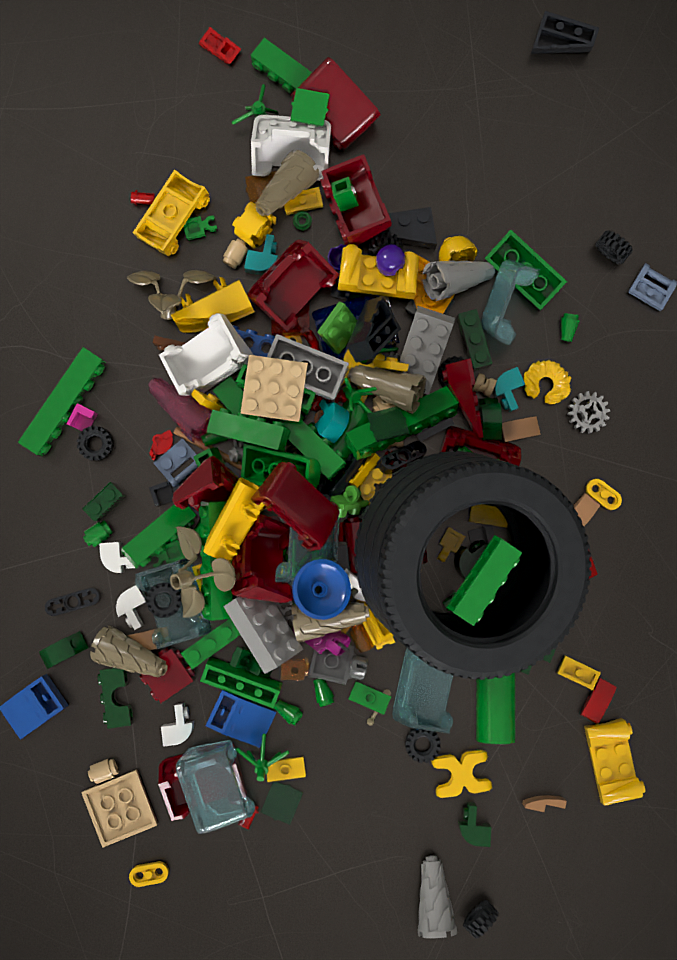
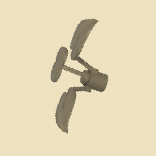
M202 270L187 271L183 274L184 279L178 295L161 294L157 280H160V275L152 271H139L127 276V279L137 285L154 284L157 293L150 295L148 300L161 312V318L171 320L173 319L171 314L176 312V307L181 303V295L187 282L203 283L214 279L217 280V277Z
M179 526L176 529L180 547L185 558L190 561L184 567L178 569L179 573L171 575L170 583L175 590L181 589L183 618H188L201 613L205 606L202 592L196 590V586L192 585L194 580L214 576L217 588L226 592L233 588L236 578L232 564L224 558H218L212 562L213 572L194 576L191 571H187L186 569L198 558L197 554L201 552L202 542L195 530Z

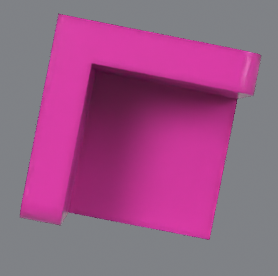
M77 403L67 424L83 431V429L93 425L98 414Z

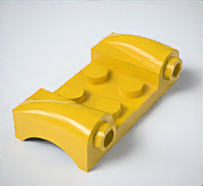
M174 170L133 231V234L166 256L175 254L179 248L178 240L176 239L177 235L195 208L201 209L208 205L210 201L208 191L205 187L193 183Z
M349 244L343 247L338 290L414 300L419 257L414 252H405L404 267L400 268L394 276H385L377 269L376 256L362 255V250L357 245Z
M619 718L607 723L584 726L601 803L609 805L643 797L645 786L643 781H639L636 777L628 743L630 735H632L630 723H626L624 719Z

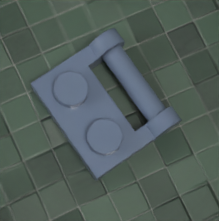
M645 263L628 293L661 311L677 286V281L668 279ZM645 274L665 285L667 290L644 278Z
M183 438L154 462L155 466L174 488L179 486V483L198 468L193 458L197 454ZM192 458L194 462L175 478L171 475L187 460Z

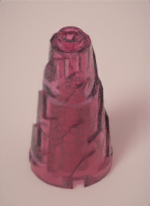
M162 378L152 379L148 385L150 387L149 391L156 398L157 403L171 416L181 429L180 431L192 443H195V439L196 441L201 440V436L207 433L212 410L199 404L191 395H179L174 384L172 386Z

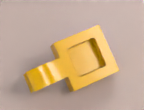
M448 527L439 542L443 549L437 559L445 562L450 551L457 553L466 536Z

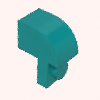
M266 234L263 252L247 251L244 266L246 273L263 275L278 259V255L272 254L276 253L277 242H275L274 235Z
M518 367L504 372L497 379L493 389L494 398L502 396L501 404L509 413L518 409L512 391L525 385Z
M323 398L319 406L324 414L315 424V427L320 436L335 443L347 427L349 412L337 403L329 402Z

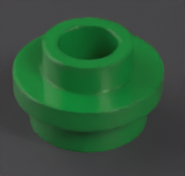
M300 211L294 215L293 224L298 230H307L312 224V218L309 213ZM303 218L306 220V222L304 224H300L299 220Z

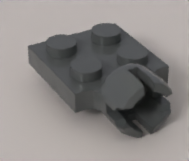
M339 643L338 646L345 650V652L340 656L334 655L329 650L323 651L322 654L314 650L308 677L346 685L347 680L350 678L363 680L367 672L368 659L354 653L355 646L349 645L347 648L342 643Z

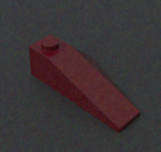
M471 359L445 365V370H442L443 381H447L450 391L459 402V407L476 437L482 438L481 417L479 410L476 411L478 397L475 391L472 390L475 385V377Z

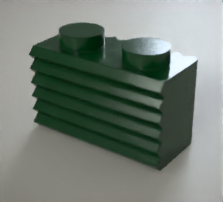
M109 482L82 509L93 521L101 522V519H104V516H107L109 511H112V508L118 506L120 500L126 498V495L115 483Z

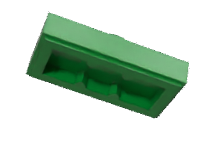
M356 681L349 700L384 715L392 696Z

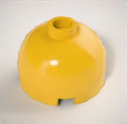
M449 237L444 240L439 250V261H474L478 250L466 237Z

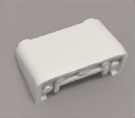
M257 116L254 120L251 138L252 175H269L272 171V166H281V162L292 150H294L293 153L296 150H300L310 156L316 163L313 168L314 170L319 169L318 181L323 179L321 171L329 168L331 124L327 120H325L324 127L291 121V117Z
M217 313L212 315L208 322L209 328L182 346H167L164 352L159 355L179 395L192 397L191 393L194 389L205 393L241 369L243 363L248 364L249 355L253 354L224 314Z

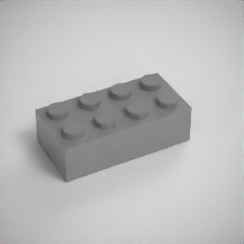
M418 306L399 363L409 364L407 373L425 376L426 386L424 394L428 395L455 318Z
M276 334L267 355L269 358L308 363L305 388L333 402L337 398L349 369L348 362Z
M237 597L223 606L264 674L277 668L303 650L275 602Z

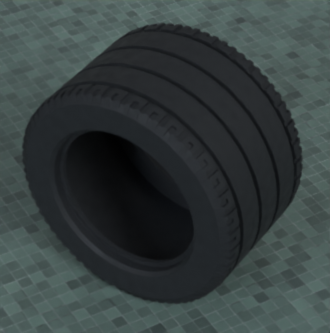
M449 451L435 453L406 464L407 467H402L393 473L392 477L388 478L380 486V490L376 491L375 495L369 500L370 504L366 506L365 512L361 516L362 522L359 523L356 533L358 539H355L354 553L356 556H354L355 571L358 572L356 573L359 588H362V595L374 616L420 660L446 674L465 679L467 677L485 680V678L494 679L495 677L503 678V675L509 676L511 673H519L521 669L526 670L528 666H534L537 661L543 660L545 655L551 654V650H555L558 647L557 644L564 641L565 635L568 636L570 633L569 629L575 626L574 622L578 620V614L580 611L582 612L584 608L582 605L586 602L585 595L589 592L587 588L590 585L589 576L592 573L590 567H592L590 561L591 552L588 550L590 545L587 542L588 535L584 533L586 530L582 525V519L577 516L578 512L574 509L573 504L568 501L569 499L545 477L527 468L471 452ZM479 504H494L501 511L509 525L513 547L522 552L519 563L511 569L507 581L497 590L495 599L487 605L483 611V617L474 626L455 613L431 611L423 594L421 584V566L430 539L437 529L457 512Z

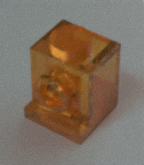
M289 659L281 664V680H305V676L309 674V664H305L304 659ZM293 667L298 668L299 672L297 674L291 672Z

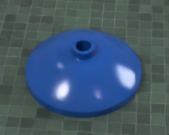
M318 559L306 563L299 569L293 581L292 593L294 601L301 612L310 618L325 620L337 616L345 609L351 595V584L347 573L340 565L330 560ZM317 586L320 587V593H316L315 588Z

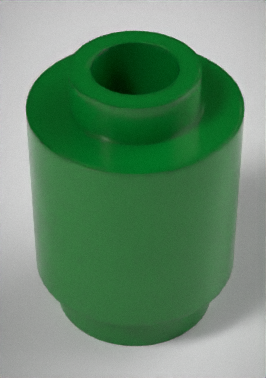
M105 520L99 521L84 531L85 536H83V539L88 546L93 545L96 547L108 539L113 531Z

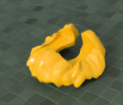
M550 360L537 361L532 363L528 371L524 373V390L533 399L538 397L540 393L539 381L543 377H548L553 381L552 390L544 396L545 403H559L570 394L571 388L569 383L571 377L556 362H551Z

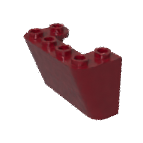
M364 154L321 171L323 179H320L326 198H331L332 203L329 205L333 215L337 214L339 218L335 221L342 235L345 247L349 244L358 246L392 226L391 219L385 204L382 203ZM349 177L356 191L359 206L341 212L334 199L331 183Z

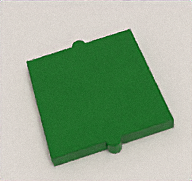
M296 88L294 102L291 103L293 108L290 120L324 127L326 113L329 112L327 107L330 94Z

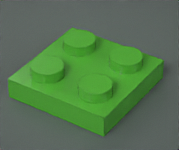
M339 301L317 333L330 349L339 355L350 340L357 319L348 307Z

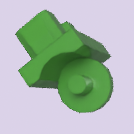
M354 485L346 487L343 495L332 496L330 500L339 507L340 518L346 517L347 512L351 515H359L361 508L369 504L368 500L360 498L361 491Z

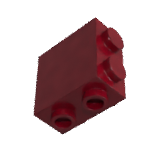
M166 647L158 653L159 658L166 661L168 666L164 676L157 678L150 675H139L145 685L148 684L152 691L150 693L155 701L164 702L195 680L194 675L196 674L189 665L186 666L183 661L182 652L179 649L176 650L173 647L169 650Z

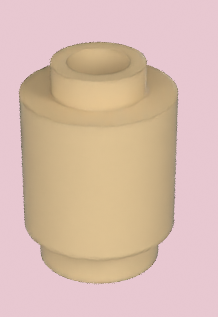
M240 239L232 240L223 255V262L236 269L237 265L240 266L248 251L247 244Z
M106 759L91 765L88 776L91 782L94 781L96 784L114 778L119 771L114 759Z

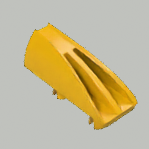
M219 277L221 285L216 280L213 281L217 291L194 303L190 294H185L187 302L181 297L183 308L171 314L179 330L183 333L204 331L209 328V318L217 313L224 314L230 323L254 313L255 311L240 280L227 286L225 279Z
M242 477L238 479L207 538L203 552L217 559L224 558L231 562L234 555H237V550H240V545L264 507L263 503L256 505L251 500L259 486Z

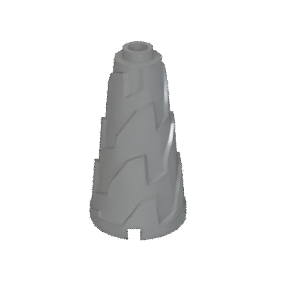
M480 261L430 262L423 270L422 275L426 274V279L422 280L423 286L431 300H444L454 294L468 290V288L476 286L481 282L492 279L495 274V268L489 262Z
M426 856V860L421 864L419 925L417 930L418 936H423V938L447 937V931H451V936L457 934L453 908L445 881L443 862L437 859V856Z

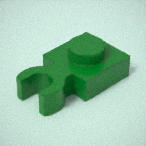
M201 216L188 219L183 226L186 239L191 240L206 236L205 230L211 232L218 230L217 225L209 226V223L214 221L215 217L208 216L204 221H202Z
M179 540L165 545L166 549L159 555L155 553L151 556L159 558L158 563L153 564V567L162 565L165 560L167 565L185 558Z

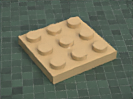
M249 355L241 414L300 422L308 363Z
M137 769L81 792L102 848L158 825Z

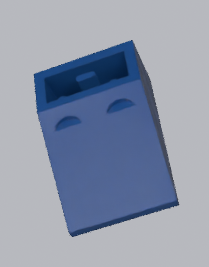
M45 674L1 705L0 711L17 736L22 739L69 705L48 674Z
M222 690L206 727L260 748L262 734H267L276 711L252 700Z

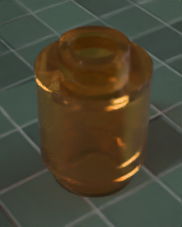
M362 624L351 627L350 636L360 653L374 647Z

